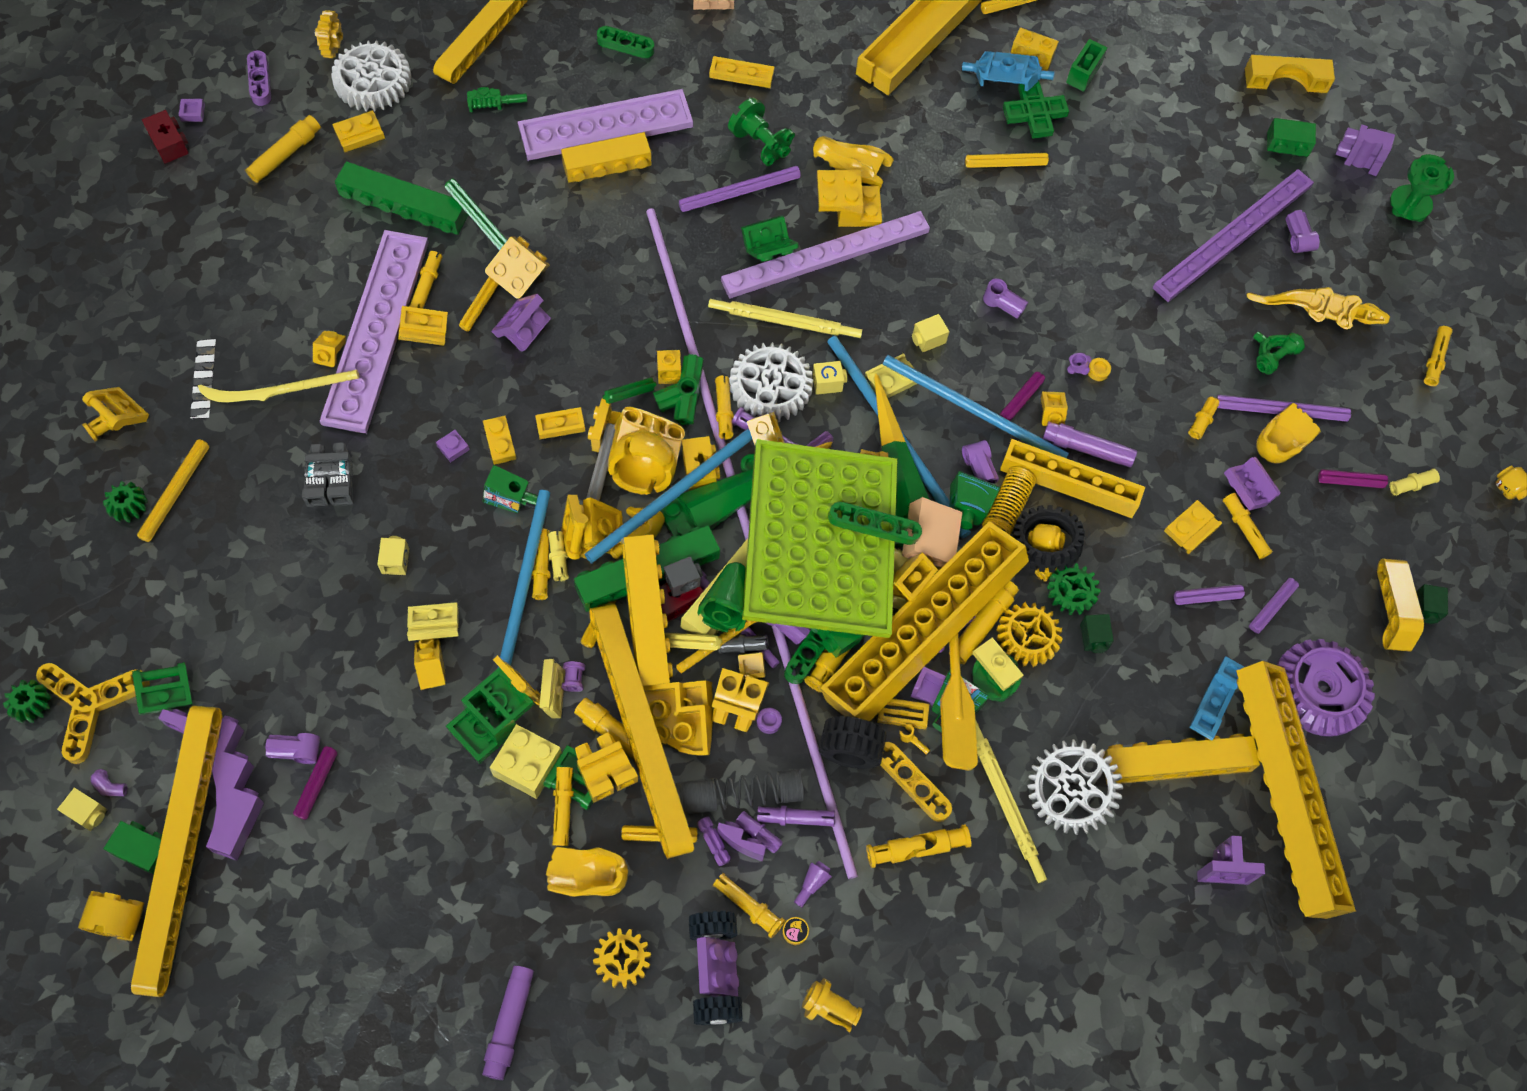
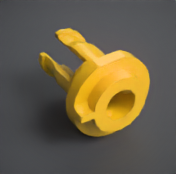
M823 978L820 983L815 981L807 989V994L802 1003V1008L806 1009L804 1017L813 1020L816 1015H819L835 1025L845 1027L846 1031L850 1033L852 1024L856 1026L861 1017L862 1008H856L848 1000L830 990L831 982Z

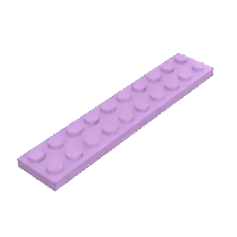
M384 230L336 371L337 374L358 370L359 379L332 384L320 418L321 425L367 434L399 336L401 307H408L429 244L428 238Z

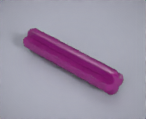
M1038 371L1035 372L999 415L1011 421L1041 386L1045 376Z
M1322 469L1318 473V481L1329 484L1385 488L1388 485V476Z
M328 746L323 748L293 811L295 817L303 820L308 818L337 756V751L334 748Z

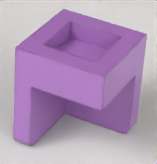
M923 667L910 697L933 706L946 676Z

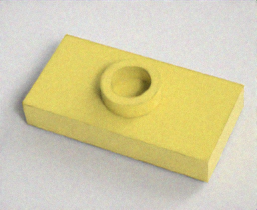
M993 637L972 653L1002 691H1005L1024 676Z

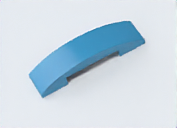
M1226 656L1224 657L1190 724L1192 730L1211 741L1214 739L1228 704L1238 688L1236 670L1244 668V666Z

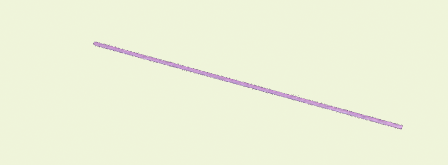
M652 208L648 209L646 213L689 354L699 356L655 210ZM702 369L699 388L719 451L726 446L724 438H719V426L716 421L717 413L704 370ZM729 457L722 463L727 478L735 475ZM744 505L737 511L745 540H747L749 518ZM774 625L772 629L785 669L791 659L784 633ZM795 669L792 672L794 676H796ZM789 683L827 811L835 810V818L830 819L835 821V825L832 828L848 879L858 877L821 753H819V747L800 685Z

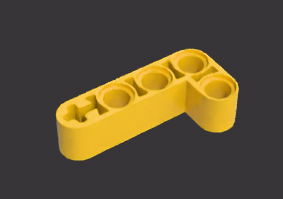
M1382 558L1378 563L1377 575L1389 623L1383 633V647L1386 650L1410 652L1413 650L1424 629V620L1410 567L1405 560Z

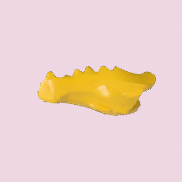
M826 136L819 137L813 146L815 158H823L835 170H861V183L879 186L880 188L882 187L883 180L877 176V172L881 164L891 167L894 161L888 153L880 148L870 145L838 142Z

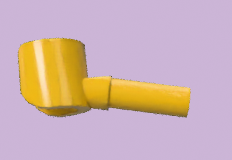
M905 724L906 730L911 734L905 735L899 731L900 739L905 743L911 742L927 755L930 749L914 735V727L910 724Z

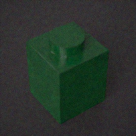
M1424 584L1416 591L1425 623H1438L1448 615V588Z
M1085 615L1080 623L1084 651H1092L1093 653L1107 651L1114 642L1110 615Z

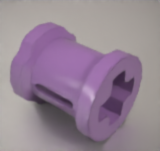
M575 661L565 662L563 664L565 679L561 688L569 692L583 691L582 672L585 670V664Z

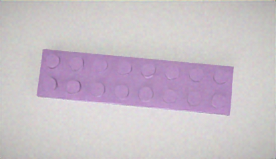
M683 89L518 121V127L527 160L529 161L561 154V149L617 137L645 132L647 137L693 127V120Z

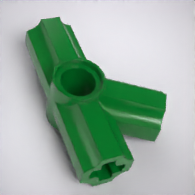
M689 354L684 356L681 377L678 383L653 393L660 412L675 407L673 421L680 425L689 426L694 424L704 359L697 355ZM688 387L694 388L690 393L683 392Z

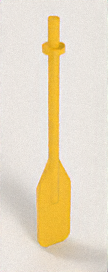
M957 633L949 641L951 676L940 699L943 760L951 768L972 770L978 763L974 702L961 677L959 636Z

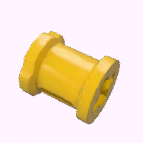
M100 413L99 417L88 424H82L95 442L99 436L108 430L113 431L108 424L109 422Z

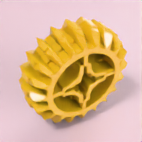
M1025 602L1021 608L1016 604L1012 610H1006L1005 616L999 620L1001 625H998L996 629L1000 633L997 636V641L1002 642L1000 647L1003 650L1007 649L1006 654L1013 655L1016 662L1019 659L1022 660L1023 667L1028 664V661L1034 667L1038 664V661L1043 665L1047 659H1053L1054 653L1060 649L1058 644H1061L1063 639L1059 636L1062 633V628L1056 627L1059 624V619L1052 620L1053 611L1046 614L1044 612L1045 606L1037 609L1036 602L1030 608ZM1019 620H1032L1029 623H1025L1023 621L1018 622ZM1039 625H1041V626L1043 627V629L1045 630L1046 634L1043 633V632L1040 630ZM1033 628L1032 636L1029 637L1028 641H1025L1027 633ZM1012 632L1019 639L1020 644L1014 640ZM1029 646L1041 647L1036 650L1026 649Z

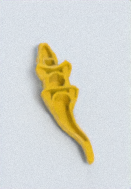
M1330 287L1296 289L1272 296H1261L1254 293L1246 294L1248 299L1262 304H1295L1304 307L1309 316L1315 321L1320 322L1325 318L1336 321L1343 329L1353 327V320L1370 325L1387 324L1390 316L1372 303L1361 304L1362 299L1359 296L1337 294Z

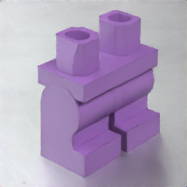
M1361 125L1359 130L1348 127L1335 155L1346 158L1345 165L1351 166L1352 164L1357 168H1368V174L1377 176L1383 162L1391 151L1395 134L1376 129H1367L1368 126Z

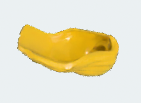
M1292 403L1276 415L1262 430L1257 439L1256 448L1259 455L1268 462L1282 463L1300 453L1315 439L1321 430L1316 423H1313V419L1306 412L1303 413L1302 409H1297V405Z
M556 847L546 871L548 891L574 897L616 895L625 887L628 877V867L623 857L609 850L597 847L588 850Z

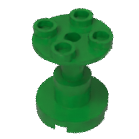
M749 98L738 107L740 109L738 114L735 115L733 113L728 123L729 131L738 138L749 134L754 140L760 139L766 145L761 152L760 158L768 167L780 157H787L791 151L789 146L795 137V133L789 128H784L773 134L768 129V122L763 119L765 113L764 104L756 98Z
M1426 154L1412 162L1407 172L1411 185L1399 186L1392 192L1390 197V203L1393 207L1392 213L1395 216L1421 222L1432 212L1433 201L1429 195H1438L1445 192L1454 180V171L1452 167L1448 168L1444 164L1446 161L1443 158Z

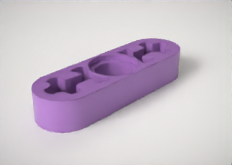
M259 50L252 51L247 56L249 93L254 104L263 106L271 101L269 63L264 52ZM257 60H259L260 67H256ZM258 75L265 76L260 81L254 80V78ZM258 89H262V96H259Z

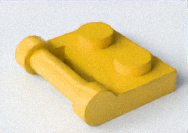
M120 387L89 391L82 399L87 406H92L99 412L115 431L120 430L126 425L146 422L149 416Z
M577 495L567 496L561 528L566 554L570 559L574 560L581 557L582 548L580 546L583 531L588 524V517L584 515V507L579 504Z

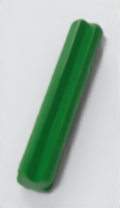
M646 378L606 390L603 399L606 400V403L611 404L653 391L657 384L653 381V378Z

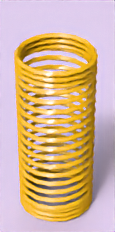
M1012 467L1008 470L991 509L984 519L982 528L990 521L1011 536L1016 521L1020 517L1037 481L1030 471L1021 467ZM1012 475H1016V476L1023 477V478H1025L1026 480H1028L1030 483L1026 482L1025 480H1023V479H1021V478L1013 477Z

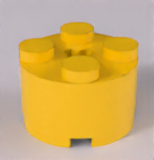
M91 891L78 928L102 936H118L117 939L133 941L145 903L132 899L124 900L121 899L120 895L108 892Z

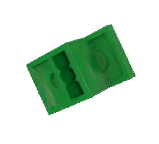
M500 667L461 699L465 710L446 725L447 730L479 764L506 742L516 725L515 721L534 706V702L529 696L519 692L511 683L512 680Z

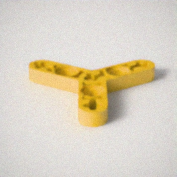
M46 663L39 667L36 673L37 680L72 706L62 746V755L70 763L80 764L88 758L99 712L136 697L132 671L135 670L87 688L53 663ZM48 672L53 673V675L56 676L59 679V681L55 683L53 680L47 678L45 675ZM150 681L142 682L143 688L149 687ZM69 683L75 684V690L71 694L63 695L62 690L65 685ZM122 683H124V684L127 685V686H125V688H126L128 691L125 692L124 687L121 685ZM118 687V694L114 698L106 697V692L109 688ZM82 695L91 701L92 704L90 706L84 705L78 698ZM81 721H87V729L82 733H76V725ZM77 747L80 748L81 751L75 753L74 756L70 753L71 750H76Z

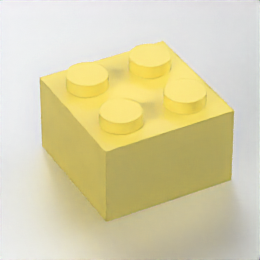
M516 724L490 766V770L494 777L537 799L544 788L543 784L546 777L562 754L559 746Z

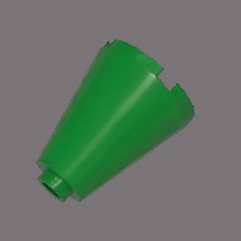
M738 562L727 564L700 602L697 613L698 616L702 615V622L707 626L721 632H728L729 629L736 628V632L744 628L747 620H742L746 567Z

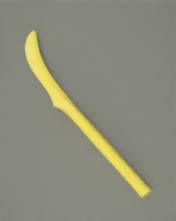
M352 370L247 391H221L203 385H198V388L205 397L216 402L229 403L247 400L265 402L268 398L278 394L359 379L358 370Z

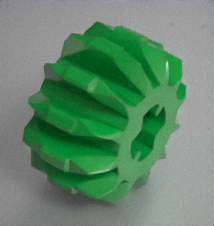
M121 481L119 487L111 485L113 491L105 492L107 499L103 501L107 514L119 522L125 519L126 522L130 523L132 517L139 519L138 513L146 511L144 504L148 503L143 489L139 486L137 487L132 482L126 485L125 482Z
M31 679L29 682L21 680L18 687L11 685L13 690L11 693H4L5 698L8 699L3 703L4 708L8 710L7 715L11 718H16L20 723H24L25 720L34 723L35 716L41 718L43 717L42 710L50 709L46 702L51 700V696L46 693L48 691L47 688L36 680Z

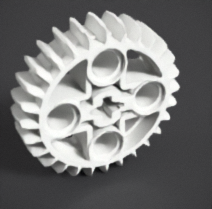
M377 40L374 44H370V41H367V44L362 45L359 42V46L351 45V50L344 49L345 55L339 54V60H334L335 66H332L333 73H331L334 89L344 103H348L350 107L356 105L357 110H360L362 107H364L366 112L369 108H373L376 111V108L381 107L384 110V106L389 105L392 107L393 101L399 103L398 97L405 98L404 92H409L408 86L411 85L409 63L399 49H395L393 45L387 47L386 42H383L381 45H379Z
M772 342L770 347H766L762 343V348L760 349L754 345L753 352L746 349L745 356L740 354L739 361L734 362V368H731L729 378L730 393L733 394V401H737V407H744L745 412L748 413L750 411L753 417L774 412L778 422L781 421V416L789 420L790 413L796 416L798 409L803 411L804 404L809 402L813 387L812 371H809V364H805V357L798 358V351L792 354L791 347H788L787 350L783 349L782 343L778 348L774 347ZM766 361L764 366L757 365V363ZM789 366L796 373L786 372V367ZM795 386L797 387V389H791L789 387ZM746 391L756 393V399L750 397ZM778 398L787 400L784 403L777 404ZM768 400L770 403H763L761 401Z
M1074 739L1072 740L1071 747H1068L1065 741H1062L1061 749H1058L1053 744L1054 752L1050 753L1045 749L1046 758L1037 757L1041 765H1032V769L1037 772L1036 775L1029 774L1028 776L1030 780L1035 781L1034 784L1027 785L1028 789L1035 790V793L1029 794L1031 800L1037 799L1032 804V807L1034 809L1042 808L1037 815L1039 817L1047 815L1045 820L1047 825L1055 821V830H1058L1061 825H1063L1064 833H1068L1070 827H1073L1075 835H1078L1080 827L1087 834L1089 825L1098 830L1096 822L1100 820L1101 823L1106 825L1107 822L1104 816L1108 815L1113 818L1114 814L1110 810L1111 807L1119 809V805L1114 800L1122 799V795L1116 792V790L1123 789L1122 784L1116 783L1122 776L1121 774H1113V772L1118 770L1117 764L1109 766L1113 760L1112 757L1108 756L1104 759V749L1096 753L1095 744H1092L1087 749L1086 741L1084 740L1080 747H1077ZM1067 756H1082L1072 769L1059 760ZM1090 761L1098 764L1097 769L1092 773L1084 770L1085 764ZM1052 766L1061 767V773L1056 777L1048 775V771ZM1103 772L1108 783L1107 796L1094 786ZM1044 778L1056 787V790L1047 802L1043 793ZM1069 782L1073 784H1077L1079 782V786L1082 791H1077L1076 789H1074L1071 792L1072 789L1069 785ZM1063 789H1064L1066 795H1067L1069 798L1073 799L1071 803H1070L1069 799H1068L1065 795L1062 794V793H1063ZM1100 797L1103 800L1102 805L1096 809L1089 806L1091 798ZM1057 801L1065 802V810L1060 813L1054 812V803ZM1078 805L1092 814L1080 819L1068 818Z

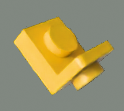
M1042 391V425L1047 426L1048 422L1058 425L1060 423L1065 424L1068 410L1065 392Z

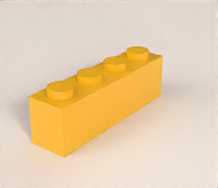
M645 132L561 149L562 163L568 183L651 166V151Z

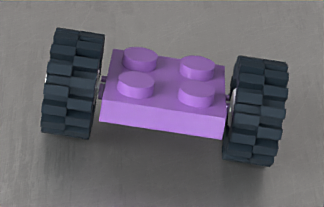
M706 911L692 914L689 916L690 939L697 940L700 994L712 995V997L693 1001L694 1024L723 1025L741 1022L743 1015L742 999L738 997L737 950L735 942L725 941L727 938L731 939L737 936L736 913L731 911Z

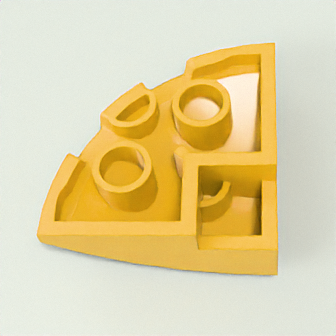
M705 680L643 686L660 741L663 744H668L678 749L682 753L710 755L713 707H711L713 703L712 682Z

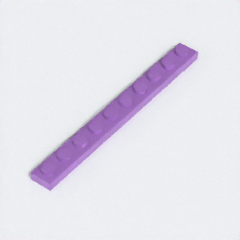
M1297 169L1154 284L1153 289L1167 302L1171 301L1310 189L1314 182Z

